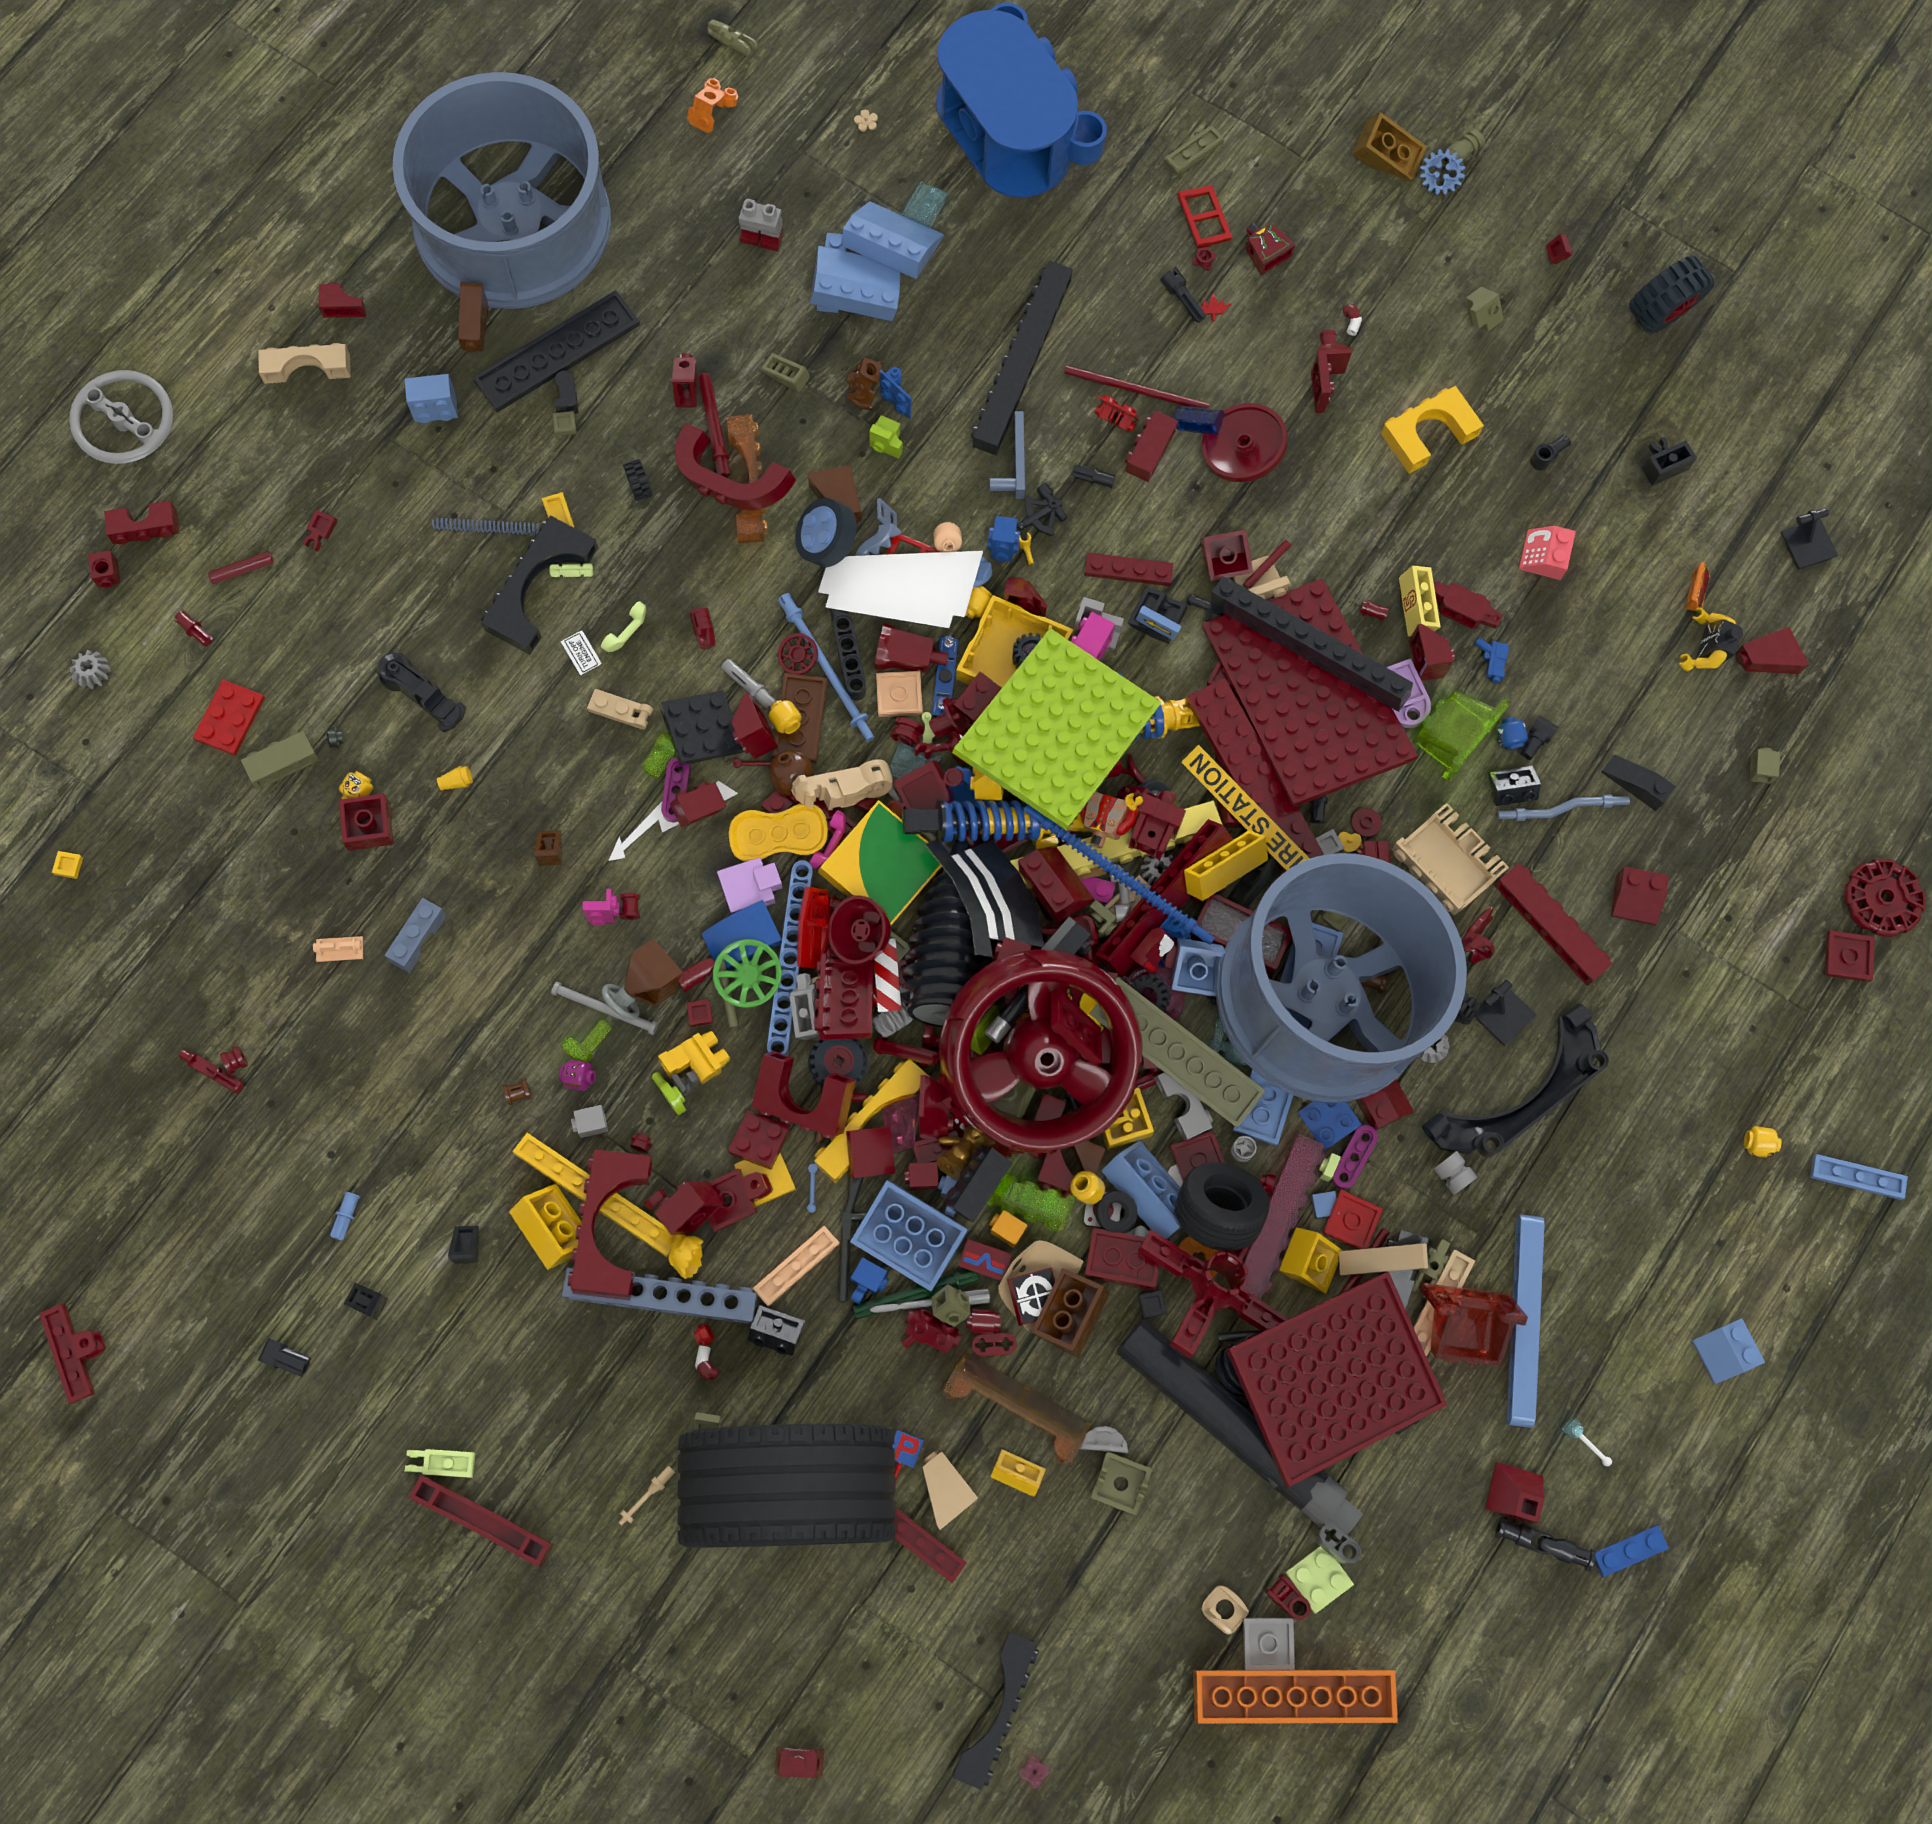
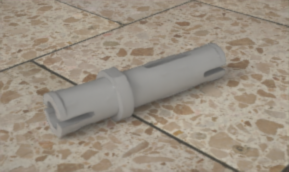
M727 659L722 664L721 669L742 686L753 700H757L768 711L771 710L772 704L777 700L765 690V686L758 684L732 659Z

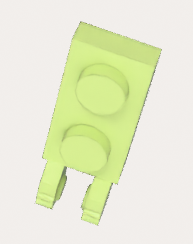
M425 1449V1451L407 1450L406 1456L412 1458L424 1457L423 1467L417 1465L405 1466L406 1472L473 1478L476 1456L474 1452Z

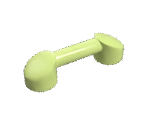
M640 601L637 602L629 613L634 620L618 638L612 633L607 635L601 644V648L606 652L620 649L637 628L643 624L646 615V605Z

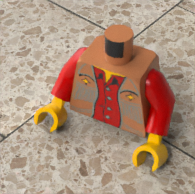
M1095 792L1080 812L1084 827L1093 833L1090 844L1097 848H1103L1106 837L1118 840L1121 835L1132 829L1136 824L1137 806L1142 804L1143 798L1139 796L1134 802V793L1127 795L1125 800Z

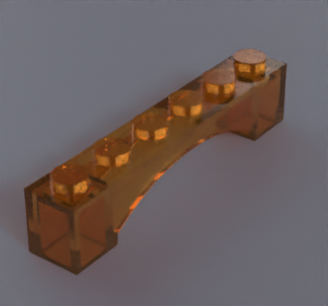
M752 414L728 416L730 446H735L743 457L749 473V483L755 482L759 479L758 475L762 474V463L757 461V455H761L760 443L755 442V436L759 435L758 422L753 423ZM766 508L742 510L740 514L736 515L739 544L765 542L764 534L768 533L767 520L762 519V514L766 513Z

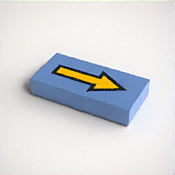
M1142 606L1136 618L1138 622L1172 640H1175L1181 629V625L1145 606Z

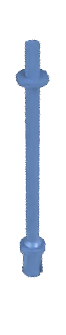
M789 593L783 594L781 596L783 600L779 597L778 603H780L785 611L786 619L788 622L794 623L800 633L811 637L818 648L817 661L852 716L851 727L858 726L867 742L873 740L875 737L865 722L868 719V715L866 713L860 714L802 620L803 611L801 608L796 606Z

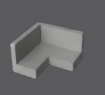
M1083 597L1076 618L1073 636H1078L1079 626L1083 618H1088L1090 613L1093 612L1115 623L1113 639L1108 646L1109 649L1114 650L1124 618L1104 613L1105 603Z

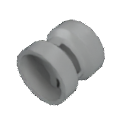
M1249 1136L1239 1137L1231 1147L1230 1153L1232 1158L1239 1163L1248 1162L1256 1153V1142Z

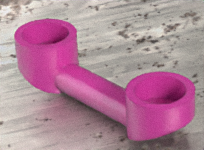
M839 810L835 812L831 819L830 826L836 830L825 852H815L810 861L811 867L815 870L819 869L836 850L845 833L846 817Z

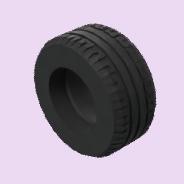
M1211 1162L1197 1166L1186 1175L1175 1202V1214L1184 1231L1198 1243L1211 1249L1234 1251L1253 1244L1259 1237L1270 1210V1202L1264 1187L1252 1174L1232 1164ZM1212 1202L1223 1204L1233 1211L1222 1209Z

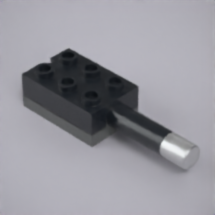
M1068 917L1042 949L1063 951L1083 958L1091 949V934ZM1028 984L1022 986L985 1030V1034L994 1042L999 1043L1028 1009Z

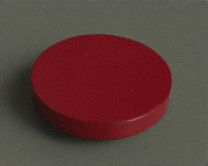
M1369 808L1358 810L1351 820L1354 832L1364 838L1375 836L1382 825L1379 814Z

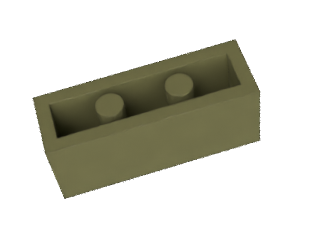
M304 731L294 732L280 742H272L267 748L259 752H251L246 758L241 760L252 784L257 790L320 761Z

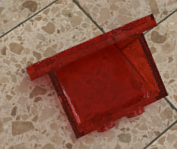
M1423 1283L1421 1289L1423 1295L1434 1308L1430 1351L1435 1358L1446 1359L1453 1363L1463 1361L1472 1365L1501 1366L1514 1324L1525 1326L1528 1316L1510 1294Z

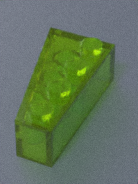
M1005 1174L985 1206L992 1207L994 1204L1002 1207V1212L1005 1210L1011 1215L1015 1213L1023 1215V1219L1030 1223L1036 1224L1039 1221L1046 1224L1045 1228L1058 1232L1059 1229L1064 1231L1076 1197L1068 1195L1067 1199H1065L1056 1190L1048 1188L1041 1191L1035 1183L1022 1181L1020 1184L1017 1183L1016 1177Z

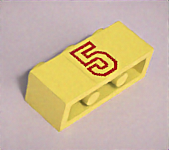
M1411 566L1399 577L1407 634L1410 637L1413 635L1418 624H1424L1434 632L1440 628L1432 570L1430 567Z

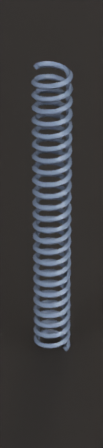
M436 518V527L434 526V520L432 519V527L434 530H436L437 528L438 530H440L442 528L443 530L447 529L448 531L450 529L452 531L455 529L456 531L464 530L465 532L467 530L469 532H471L472 530L473 532H475L477 530V532L486 531L488 533L490 531L491 533L499 532L500 534L502 532L504 534L506 532L508 534H510L511 532L512 534L521 533L522 535L524 533L526 535L529 533L530 535L534 534L535 536L537 535V533L539 534V523H537L535 533L534 522L532 523V531H530V523H528L527 532L525 522L523 523V532L521 529V522H519L518 531L517 522H515V528L513 532L512 521L510 522V531L508 529V521L506 522L505 531L504 521H502V527L500 531L499 520L497 521V530L495 529V520L493 521L492 530L490 520L488 523V530L486 527L487 521H484V529H482V520H480V528L478 530L477 519L475 521V529L473 527V519L471 520V528H469V519H467L466 529L465 519L462 520V529L460 526V518L458 519L457 528L456 519L454 518L453 529L451 518L449 519V528L447 526V518H445L444 527L443 518H441L440 528L439 518Z

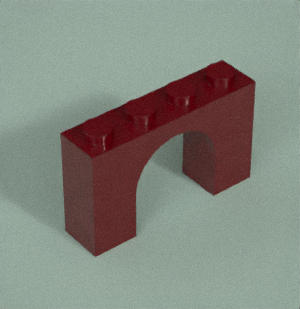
M776 1051L764 1054L752 1108L759 1110V1113L762 1115L779 1117V1120L784 1123H796L803 1130L818 1131L825 1138H834L843 1134L856 1080L838 1073L826 1076L818 1106L814 1110H805L793 1101L789 1092V1079L794 1058Z

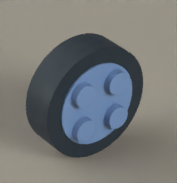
M821 498L811 503L801 515L796 528L795 543L800 556L821 567H831L841 562L851 550L856 537L857 524L853 511L848 506L830 498Z

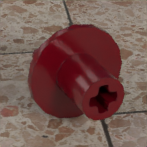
M949 697L944 698L943 707L945 713L929 722L932 732L939 739L948 734V731L955 729L964 736L973 725L971 721L967 722L965 717L952 707L958 698L953 700Z

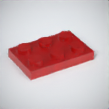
M222 679L193 739L236 756L265 699L264 695Z

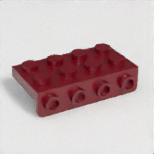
M822 953L821 960L817 961V972L820 974V979H816V991L819 993V998H815V1009L818 1012V1017H814L815 1031H819L820 1040L872 1038L874 960L863 964H850L841 959H828L827 953Z

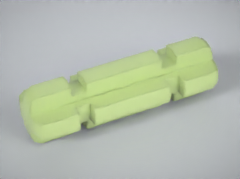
M583 563V566H580V564H562V566L551 564L550 575L552 577H560V575H563V577H581V575L591 577L593 576V565L591 563Z

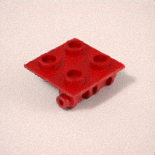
M1098 395L1097 398L1103 404L1102 406L1098 405L1094 413L1098 414L1097 417L1106 421L1109 419V423H1112L1118 412L1119 415L1114 425H1118V427L1127 432L1129 430L1133 432L1136 426L1133 423L1134 420H1140L1136 415L1135 409L1126 404H1123L1122 407L1119 406L1118 402L1108 395H1104V397Z

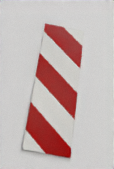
M894 938L889 940L885 950L874 959L878 1012L901 1011L896 940Z

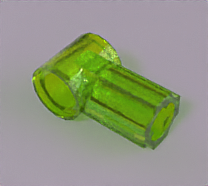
M663 732L660 734L654 744L653 751L641 766L647 774L657 779L666 768L668 762L672 758L677 757L668 733Z

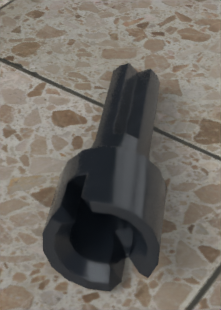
M1177 267L1173 269L1174 273L1167 271L1160 279L1164 287L1170 294H1176L1195 322L1200 323L1206 318V314L1185 287L1186 279Z

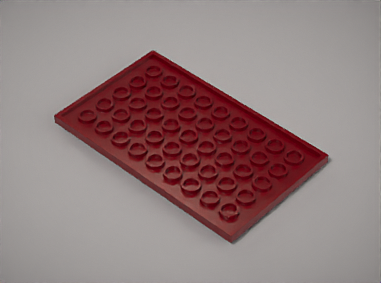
M1323 579L1287 591L1281 597L1266 599L1362 653ZM1227 614L1202 623V629L1218 661H1220L1293 808L1417 760L1418 755L1394 710Z

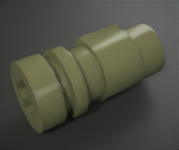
M1473 128L1461 137V141L1457 140L1448 147L1450 155L1457 152L1456 159L1462 158L1465 160L1470 154H1474L1485 145V139L1479 130ZM1443 159L1445 165L1449 163L1448 159Z

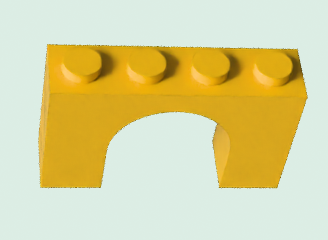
M1454 386L1450 389L1445 388L1432 399H1424L1415 408L1410 407L1406 409L1401 416L1388 419L1384 423L1381 435L1408 474L1425 466L1431 456L1417 435L1416 425L1426 419H1436L1445 423L1461 445L1479 436L1484 425L1457 387Z

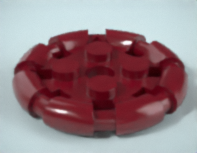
M1874 859L1871 863L1864 862L1860 864L1849 875L1850 881L1845 884L1844 888L1845 905L1849 906L1852 919L1864 930L1869 929L1874 932V935L1893 937L1898 936V933L1909 932L1921 920L1920 914L1924 912L1926 904L1924 889L1920 888L1919 879L1906 866H1900L1896 864V861L1889 859ZM1872 871H1875L1878 876L1874 877ZM1892 872L1897 874V880L1890 877ZM1860 882L1865 886L1863 888L1858 887V883ZM1908 886L1910 887L1912 893H1909L1907 888ZM1881 892H1886L1890 895V902H1885L1881 898ZM1863 901L1865 908L1860 909L1857 902ZM1907 905L1911 906L1912 911L1906 909ZM1896 917L1899 920L1898 924H1895L1894 918ZM1873 918L1880 919L1879 924L1873 922Z

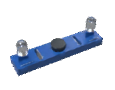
M950 635L945 638L941 637L939 640V651L949 653L947 666L938 665L934 703L931 712L932 718L945 713L943 699L946 697L952 699L959 642L958 639H954Z

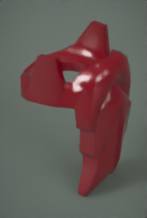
M1492 907L1477 917L1476 921L1469 927L1462 938L1464 950L1466 952H1473L1470 962L1473 964L1484 959H1490L1495 953L1491 941L1481 936L1486 926L1493 920L1491 915L1493 912Z

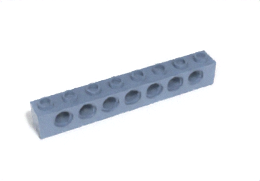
M567 1268L562 1297L569 1300L752 1324L755 1318L758 1295L753 1293L751 1288L739 1287V1291L729 1290L730 1286L724 1284H715V1287H707L706 1283L701 1281H692V1284H685L679 1278L669 1277L668 1281L659 1280V1276L645 1274L644 1278L635 1277V1273H633V1287L635 1285H642L644 1290L637 1297L631 1294V1300L629 1301L573 1294L570 1289L571 1286H568L569 1272L574 1271V1268ZM659 1288L667 1289V1296L662 1300L655 1298V1292ZM683 1291L691 1293V1298L686 1303H681L678 1300L679 1294ZM707 1294L715 1297L714 1303L710 1306L702 1304V1298ZM731 1297L738 1299L737 1307L735 1309H727L725 1307L727 1299Z

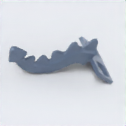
M880 498L877 499V515L883 525H879L877 534L866 540L859 547L855 556L870 555V552L878 555L881 546L889 548L891 546L890 538L901 534V530L897 528V513ZM881 506L884 509V517L881 514Z

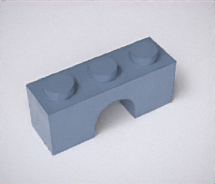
M422 898L384 955L388 961L410 973L422 955L420 949L424 940L430 933L435 935L447 917L443 909Z

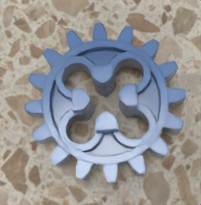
M1441 149L1438 150V155L1431 152V159L1425 158L1426 166H1421L1420 170L1425 172L1420 175V179H1426L1423 182V187L1429 185L1428 192L1436 190V196L1439 195L1440 191H1443L1444 196H1447V190L1454 193V186H1461L1459 179L1465 178V175L1461 173L1465 170V166H1460L1463 159H1456L1457 152L1450 155V149H1447L1445 154H1442ZM1448 159L1449 163L1446 165V173L1454 171L1457 175L1451 178L1449 174H1444V184L1437 186L1436 182L1439 180V172L1431 174L1428 170L1434 167L1437 171H1441L1442 160Z

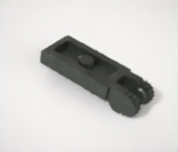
M1268 855L1267 861L1243 875L1228 896V900L1248 909L1270 876L1278 870L1279 862L1274 857L1270 858V855Z

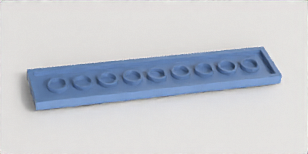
M1312 923L1317 954L1322 957H1336L1344 933ZM1293 941L1280 982L1290 984L1293 980L1295 945ZM1285 1007L1291 1016L1304 1028L1307 1029L1311 1024L1309 1018ZM1252 1069L1249 1078L1266 1091L1238 1128L1234 1126L1233 1132L1277 1146L1293 1095L1272 1085Z

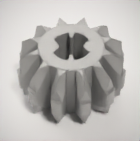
M87 650L84 656L78 653V660L72 659L74 666L69 668L73 674L72 679L81 687L85 688L88 686L90 689H93L95 684L102 686L101 681L103 679L109 680L106 674L111 672L108 660L102 657L99 652L92 653Z
M1164 853L1160 861L1154 856H1151V858L1145 857V864L1141 865L1140 868L1144 872L1141 877L1149 879L1147 883L1151 886L1162 875L1158 873L1157 868H1162L1161 871L1163 873L1172 863V855L1166 858Z
M901 1002V1011L882 1012L874 1017L873 1023L877 1032L882 1037H888L910 1023L912 1018L907 1013L908 1006Z

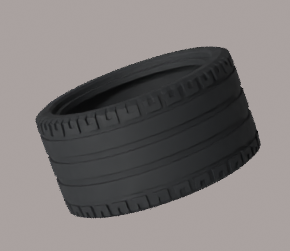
M777 1424L707 1428L688 1431L680 1435L678 1440V1450L680 1451V1454H678V1473L680 1474V1480H678L677 1499L680 1500V1506L677 1507V1525L680 1526V1530H677L679 1544L686 1548L876 1543L888 1542L896 1537L897 1524H894L896 1519V1501L893 1500V1494L896 1493L895 1474H893V1468H895V1449L892 1448V1445L895 1444L893 1430L884 1426L865 1424Z

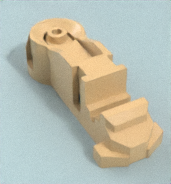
M872 760L855 768L811 777L800 775L792 783L791 791L796 800L804 804L808 809L813 808L816 797H819L820 801H825L828 810H833L835 807L853 806L864 798H878L887 794L893 787V778L889 766L884 760ZM879 767L880 770L872 771L871 768ZM834 779H836V781H837V782H833V783H830V782H829V780H834Z

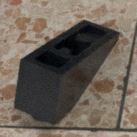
M1613 755L1601 771V773L1654 811L1659 809L1676 787L1658 773L1617 755Z

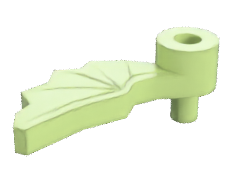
M925 712L921 716V720L925 724L922 743L932 744V739L935 735L929 725L932 718L929 712Z

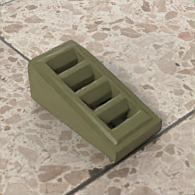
M774 353L769 356L761 368L763 373L797 392L802 390L810 378L806 367ZM776 362L779 363V364L776 366V368H775L774 370H772V368L774 367V365L776 364Z

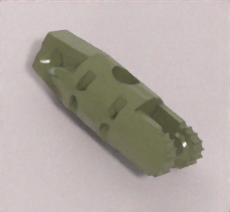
M711 20L708 23V34L745 56L750 54L752 50L754 51L758 46L757 41L727 24L716 20Z
M1441 1239L1435 1249L1430 1247L1427 1253L1428 1268L1419 1269L1414 1278L1415 1282L1412 1288L1414 1292L1418 1289L1422 1278L1429 1282L1423 1292V1297L1429 1299L1449 1259L1445 1255L1450 1246L1449 1242Z

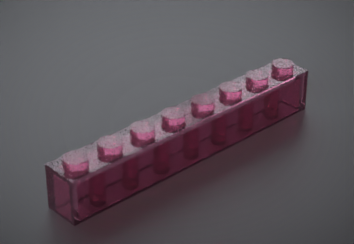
M1298 1134L1295 1138L1269 1200L1270 1210L1261 1233L1256 1241L1250 1245L1242 1264L1246 1265L1249 1274L1246 1275L1248 1276L1247 1283L1243 1288L1259 1300H1261L1263 1293L1268 1294L1273 1281L1270 1280V1276L1273 1271L1277 1272L1282 1259L1278 1257L1281 1250L1287 1249L1291 1239L1287 1235L1290 1228L1295 1229L1300 1216L1296 1215L1299 1207H1304L1308 1195L1305 1194L1307 1187H1312L1317 1177L1314 1170L1317 1165L1321 1166L1326 1153L1322 1152L1324 1144L1301 1134ZM1231 1306L1227 1308L1237 1313V1310H1235Z

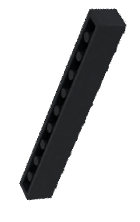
M1052 261L1048 262L1046 268H1042L1039 276L1041 281L1039 285L1034 286L1031 297H1033L1031 303H1027L1024 310L1026 316L1024 320L1020 319L1018 323L1017 337H1012L1009 345L1011 351L1009 355L1005 354L1001 364V367H1003L1002 372H997L994 380V385L996 386L994 390L989 391L986 402H988L986 409L982 408L978 420H980L978 426H974L971 438H973L974 448L997 456L1070 285L1073 269Z
M1225 576L1222 577L1212 590V607L1399 712L1411 696L1412 681Z

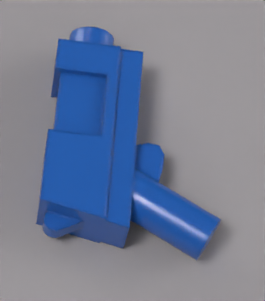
M1479 637L1475 645L1485 652L1484 659L1488 660L1486 678L1492 679V683L1499 684L1505 675L1504 666L1509 646L1506 643L1502 644L1494 640L1490 645Z

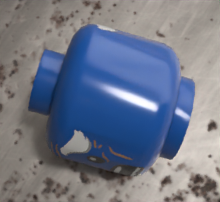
M1515 717L1502 719L1503 724L1496 728L1500 746L1506 747L1507 750L1523 747L1524 743L1528 740L1524 721L1516 720Z

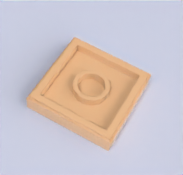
M920 671L876 673L878 717L923 714Z

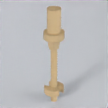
M670 1466L657 1478L654 1477L651 1480L652 1484L646 1494L628 1513L625 1510L620 1513L623 1516L619 1521L620 1525H623L626 1521L631 1524L634 1521L631 1516L648 1497L658 1490L665 1488L664 1484L675 1473Z

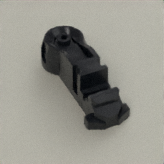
M391 652L380 659L377 666V674L383 686L388 690L401 691L440 722L438 728L443 733L454 729L463 720L466 707L461 702L456 704L452 699L447 698L438 686L435 685L433 687L430 680L414 669L411 661L405 658L403 654Z

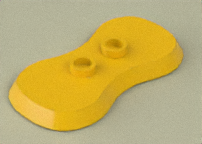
M802 803L797 804L779 813L747 810L735 816L731 821L729 843L733 854L738 859L746 862L759 857L762 860L778 852L810 855L819 851L825 845L828 834L827 821L822 809L814 804L813 808L810 809Z

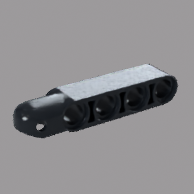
M829 608L846 691L852 700H862L866 695V680L853 621L848 611ZM840 625L848 626L845 630H841L838 627ZM844 645H851L853 648L845 650L842 647ZM848 665L857 666L855 670H849L846 667ZM853 685H860L862 687L860 690L851 689Z

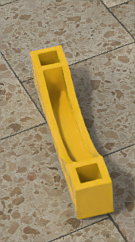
M908 1059L905 1063L901 1061L893 1072L895 1074L891 1079H884L878 1086L879 1092L874 1097L870 1095L862 1104L864 1108L858 1114L854 1112L846 1121L848 1125L845 1127L844 1133L830 1138L832 1142L828 1147H821L815 1154V1165L835 1184L850 1169L846 1131L862 1130L867 1122L880 1110L902 1100L914 1099L920 1093L921 1075H928L912 1060Z

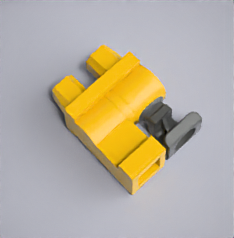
M712 1031L702 1036L697 1033L674 1049L658 1055L659 1063L683 1097L689 1094L697 1081L704 1084L720 1074L721 1068L730 1061V1057L724 1049L714 1055L711 1052L710 1048L718 1044V1040ZM690 1066L692 1071L686 1073V1077L679 1078L677 1074Z

